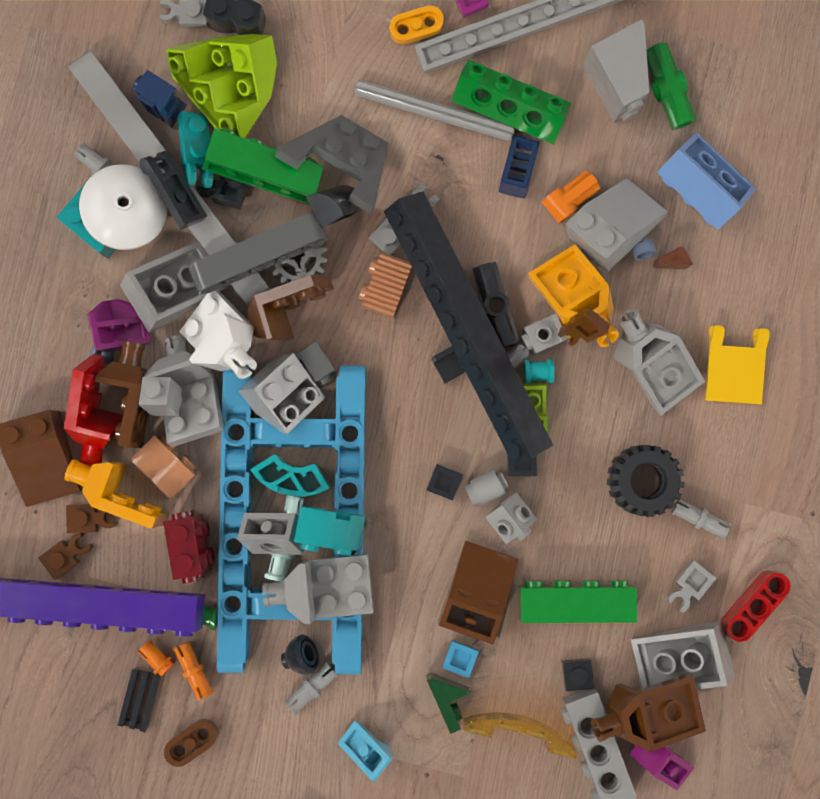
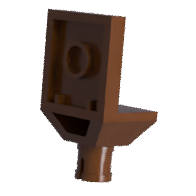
M309 275L254 295L247 309L248 316L245 317L254 326L253 336L266 340L294 339L285 310L301 306L300 301L308 298L310 301H315L326 297L325 292L334 289L331 278Z
M123 341L118 363L111 362L96 375L95 382L129 389L128 394H124L121 410L124 411L122 422H119L116 427L115 438L118 439L117 446L142 448L149 413L139 405L142 378L147 372V369L141 367L145 345Z
M689 673L640 690L632 689L622 683L616 684L608 703L609 714L591 720L592 727L598 726V728L592 730L599 742L614 736H620L650 752L706 732L694 676Z

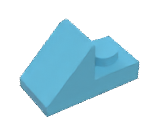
M358 721L353 722L338 742V745L373 782H376L393 759L390 746L378 741Z

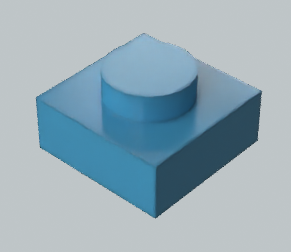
M451 640L442 668L469 678L479 650Z

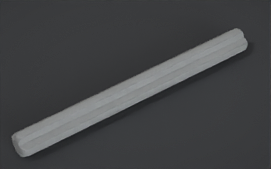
M358 80L355 86V95L502 140L511 141L515 128L491 118L364 80Z

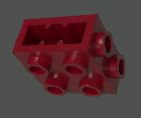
M194 510L171 514L172 520L163 522L172 578L173 580L182 579V584L199 581L200 578L205 577L206 572L212 569L211 564H215L213 548H208L207 536H210L209 522L203 518V514L195 515Z

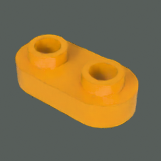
M431 5L397 14L392 18L389 25L390 36L396 43L403 45L433 37L439 34L443 28V14L439 8ZM432 20L435 24L429 27L425 25V22ZM400 28L408 30L406 34H400L398 31Z

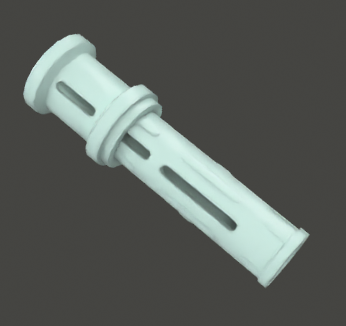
M286 495L283 513H296L299 516L300 508L303 506L305 498ZM271 554L269 570L265 573L264 578L284 582V579L288 576L291 560L295 558V555Z

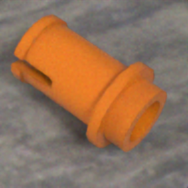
M152 640L145 643L137 652L155 670L153 672L155 675L164 676L174 665L171 662L172 657L169 656L167 658Z

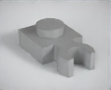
M161 0V7L163 9H171V12L168 15H160V20L165 24H172L179 20L181 28H208L207 21L203 15L206 0H180L179 4H174L171 0Z
M691 559L674 581L680 586L679 589L671 591L667 595L666 600L672 603L676 597H681L682 603L678 610L683 613L690 606L691 596L700 600L716 580V577L695 560Z

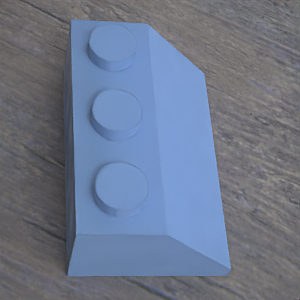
M697 132L657 172L667 186L673 187L682 196L683 201L687 205L693 206L702 214L704 221L714 226L717 230L743 207L757 189Z

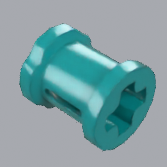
M548 358L547 361L530 362L529 359H524V383L530 384L531 381L554 383L553 358Z

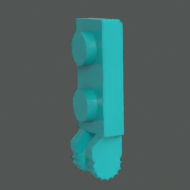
M181 111L178 115L181 166L184 167V177L187 183L193 186L197 179L196 171L199 169L202 187L211 188L214 180L213 173L202 169L210 143L209 121L203 114Z

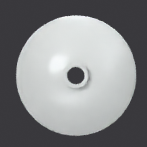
M112 165L99 170L89 178L80 195L79 210L85 228L95 240L113 249L132 250L147 245L159 235L166 222L167 206L148 175L142 172L141 168L132 165ZM121 198L129 201L126 207L118 205V201Z

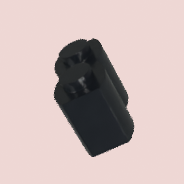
M206 0L203 15L212 30L224 34L236 32L239 35H263L266 16L263 7L253 0Z

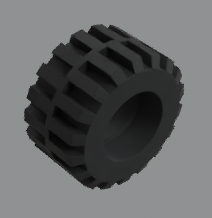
M636 445L629 449H624L618 457L612 460L613 466L608 468L607 473L610 474V477L607 479V485L611 489L609 491L610 496L614 497L615 503L628 513L646 517H654L656 514L662 515L666 513L665 510L667 508L672 509L675 506L673 503L675 499L680 500L682 494L679 493V490L684 488V482H681L680 476H684L683 469H678L677 465L680 463L677 458H672V453L668 450H662L659 446ZM644 463L652 465L659 476L658 487L649 497L636 495L630 483L633 470L638 465Z

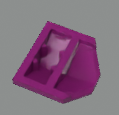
M120 299L102 301L87 314L95 351H122L123 341L143 345L152 343L150 333H148L132 304Z

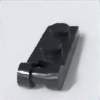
M168 151L159 152L156 154V157L147 156L140 159L142 172L150 177L180 230L202 222L207 217Z

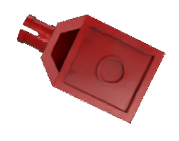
M94 353L72 370L64 430L75 442L82 443L79 461L90 466L102 463L104 447L115 437L116 427L123 419L122 414L98 409L101 404L102 393L99 392L100 383L95 382V377L105 366H103L104 356Z

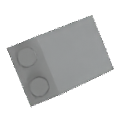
M626 178L585 204L565 225L568 238L609 272L668 212Z
M199 241L126 272L120 286L148 333L175 321L197 308L207 295H200L188 269L190 264L208 256ZM225 286V287L220 288V289H218V290L222 293V292L225 291L228 287Z
M721 620L687 625L631 639L642 689L686 673L694 676L696 689L728 686L735 677Z

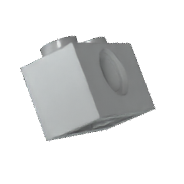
M244 513L237 540L252 554L304 555L305 551L301 549V543L294 542L299 518L296 513Z

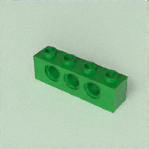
M469 59L459 76L452 97V102L553 145L571 106V102L563 100L558 96L544 92L532 85L525 84Z

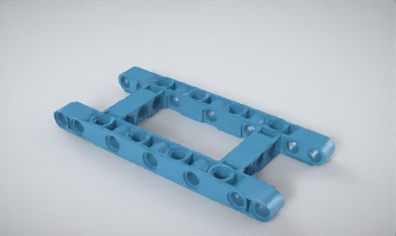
M246 365V367L252 372V369L248 365ZM340 365L339 377L336 378V419H303L288 434L282 433L263 418H254V411L238 391L253 378L252 374L247 378L240 379L232 369L223 371L222 419L224 431L221 432L217 632L218 673H245L246 658H249L250 619L299 620L287 610V605L264 606L263 598L276 594L263 595V587H251L252 553L243 544L240 553H234L229 548L230 540L238 538L244 513H252L253 473L250 469L253 468L254 447L335 448L337 452V468L335 473L334 508H336V511L364 516L366 365ZM240 424L244 428L245 433L242 439L235 440L232 437L231 431L234 426ZM348 426H354L358 430V437L353 442H347L343 437V431ZM234 481L240 482L243 486V493L239 497L232 495L230 491L231 484ZM351 482L356 485L358 491L354 498H347L343 495L342 487L345 483ZM364 528L359 550H356L355 553L351 554V556L363 555ZM334 553V557L348 556ZM230 596L239 598L241 601L240 609L235 610L228 605V598ZM363 614L315 619L333 620L332 664H335V674L361 675Z

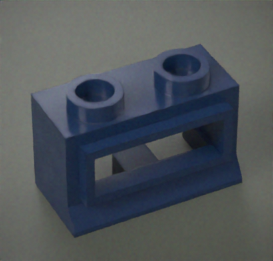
M146 70L143 76L140 75L133 84V90L137 93L136 98L145 110L162 122L165 120L173 128L178 120V115L187 107L184 102L174 96L177 89L149 70Z

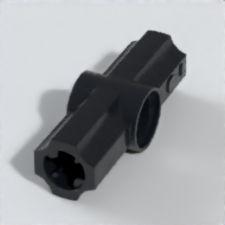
M489 262L473 268L472 271L483 309L503 348L520 343L509 307L510 302L505 294L496 262ZM492 299L500 300L503 304V311L499 313L492 312L489 308V301Z

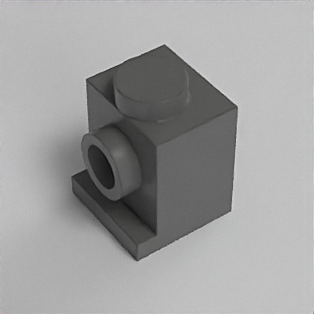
M317 341L295 355L300 363H304V369L320 388L334 380L332 375L337 371Z

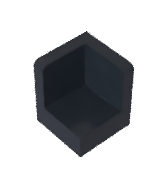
M453 346L431 358L444 384L465 373Z

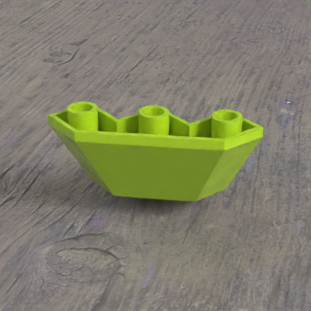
M245 34L224 36L167 48L168 66L172 78L213 127L219 130H231L236 136L245 138L272 95L277 67L272 35Z

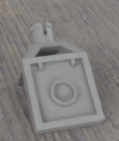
M630 309L624 312L629 319L628 321H626L622 314L618 318V323L626 334L620 338L613 357L632 372L655 412L663 415L702 385L705 380L679 335L658 323L643 321L637 309Z
M180 335L172 336L174 345H172L169 337L165 339L164 345L167 357L159 359L144 374V377H171L182 388L179 416H164L167 444L171 447L224 431L216 375L207 367L194 364L189 360L192 355L187 351V339Z
M369 555L305 560L284 579V582L263 584V595L276 594L263 598L264 606L287 605V610L304 624H311L317 618L374 613Z

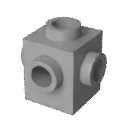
M514 493L498 504L485 517L506 544L515 538L521 541L532 532L529 527L537 520L536 516L517 493Z

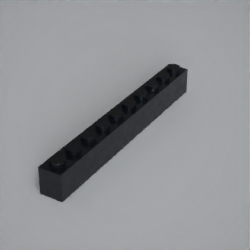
M423 191L399 198L384 210V213L496 430L513 466L533 458L554 445Z

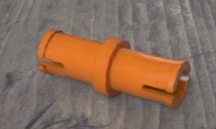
M188 641L174 648L173 651L176 653L183 668V678L188 679L196 700L199 701L211 695L214 691L211 689L202 670L205 668L203 663H199L190 644L191 642Z

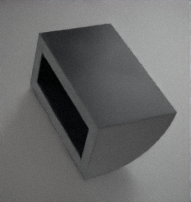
M340 185L306 196L322 228L349 218L363 210L348 201L352 191L355 189L354 187Z

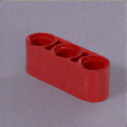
M771 570L760 573L722 617L721 621L725 635L736 642H745L750 639L790 592L791 584L787 576ZM776 577L778 586L774 591H770L769 582L772 578ZM754 599H758L760 607L756 612L752 613L750 604ZM740 620L741 630L733 634L731 626L735 621Z

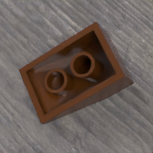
M49 409L0 423L1 453L26 507L82 491L79 484L65 480L66 470L73 457L60 411Z

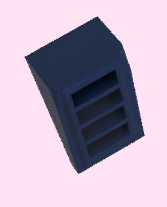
M513 135L500 182V193L518 198L526 197L540 141ZM515 148H520L532 152L530 155L515 151ZM513 159H517V160L529 162V164H524V163H520V162H516V161H512V160H513ZM510 169H511V170H514V171L526 173V175H521V174H517V173H513V172H509V171H510Z

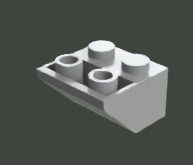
M294 353L277 355L238 390L257 415L284 434H288L325 399V396Z

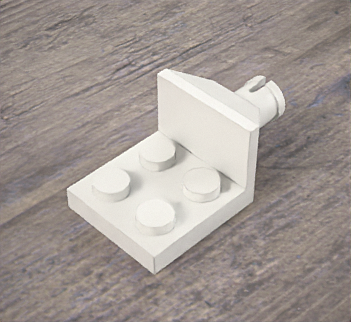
M219 290L208 293L179 331L196 349L189 360L194 364L218 371L232 369L240 379L247 378L252 374L246 365L253 370L256 369V361L246 353L251 347L254 326Z

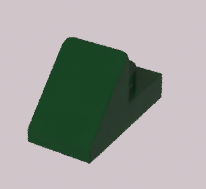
M433 673L426 675L429 687L450 734L461 730L459 720L463 719L457 703L451 704V702L469 694V687Z

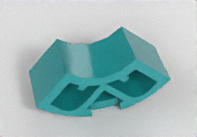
M279 454L272 455L250 469L254 476L266 487L289 496H311L331 488L317 463L306 467H295L285 462Z
M301 506L294 542L301 543V549L318 552L319 547L334 549V553L351 556L352 551L359 550L366 516Z

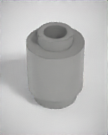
M493 469L470 480L471 484L465 486V489L475 507L479 504L484 506L505 496L506 492L504 489L509 486L502 472L496 474Z

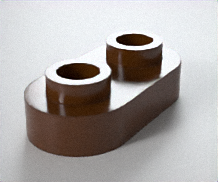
M199 719L188 726L166 744L164 748L166 761L172 766L182 767L195 759L215 743L218 737L217 726L209 719ZM206 729L209 734L208 737H202L199 730ZM176 746H183L185 748V753H178L176 750Z

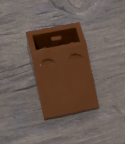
M465 540L438 619V625L494 645L519 559Z

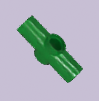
M661 42L646 49L647 65L652 76V91L657 102L662 103L671 129L678 130L694 123L696 118L687 96V81L684 73L681 70H677L668 43Z

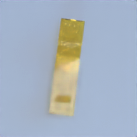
M491 712L472 715L463 719V731L492 738L494 727L546 739L544 745L550 753L573 759L577 757L576 750L565 737L553 728L532 718L512 713Z

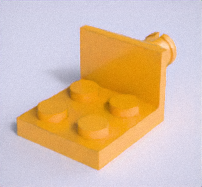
M575 244L528 273L531 282L559 316L562 326L568 324L570 317L589 307L610 324L614 308L609 284ZM610 324L607 334L597 338V343L600 347H607L609 343L605 338L607 337L611 343H614L619 336V332Z
M75 459L70 462L65 473V480L84 487L82 492L91 507L150 529L164 526L163 522L166 521L168 515L161 512L162 507L148 502L145 505L135 503L136 498L128 494L119 493L117 495L128 465L127 463L107 462L89 466Z

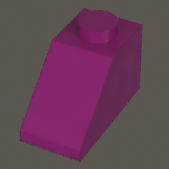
M634 745V749L630 753L654 777L675 790H678L694 769L693 766L668 746L650 752Z

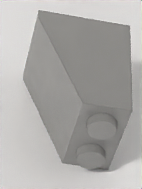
M642 20L592 45L583 63L588 77L614 123L620 119L626 122L638 114L637 110L644 106L643 102L649 94L645 24Z

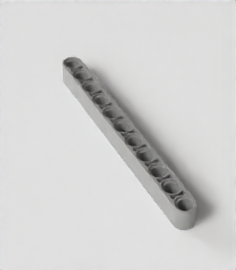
M90 50L68 66L139 163L141 158L147 156L156 157L157 153L166 151ZM190 186L207 217L202 222L188 228L206 252L212 255L235 245V241L195 188ZM258 272L231 284L248 307L254 295L270 290Z

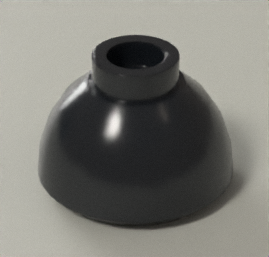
M304 634L292 639L286 647V651L281 655L283 667L291 669L298 674L307 675L314 673L319 664V654L314 642Z

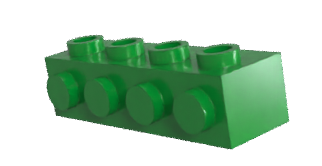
M214 128L202 169L310 206L306 196L317 192L324 166L317 164L314 159L307 158L296 170L275 157L278 148L267 147L257 139H244L236 136L233 131L228 129L219 130Z
M526 580L525 585H518L519 620L521 623H637V588L628 584V580H611V585H600V580H582V585H571V580H554V585H543L542 580Z

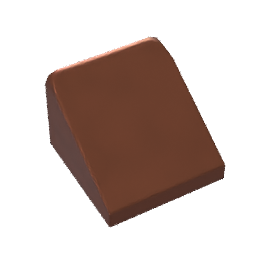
M681 246L653 262L654 268L687 269L693 265L685 248Z

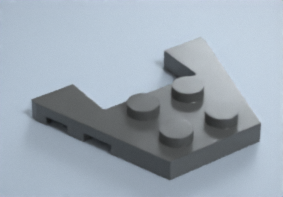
M340 115L279 146L275 157L297 170L311 153L315 154L360 181L352 191L348 201L371 214L376 203L389 143Z

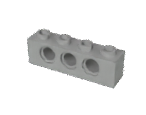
M586 689L562 698L565 707L560 708L566 725L571 724L575 734L570 735L576 752L581 751L585 761L580 764L586 780L591 778L595 788L590 790L593 799H637L615 737L599 742L592 730L598 728V726L589 729L580 728L583 719L588 717L594 719L606 715L596 689ZM594 746H604L603 752L599 756L590 755L591 749ZM607 772L614 774L613 779L609 783L601 782L603 774Z

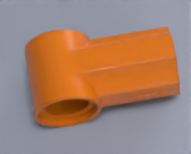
M585 170L563 188L559 187L542 201V204L556 222L560 224L575 213L582 203L595 195L601 188L593 174Z

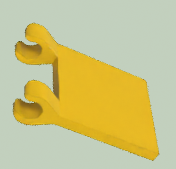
M710 326L705 400L762 404L766 349L770 331L764 328L753 331L754 348L722 346L725 333L724 326Z

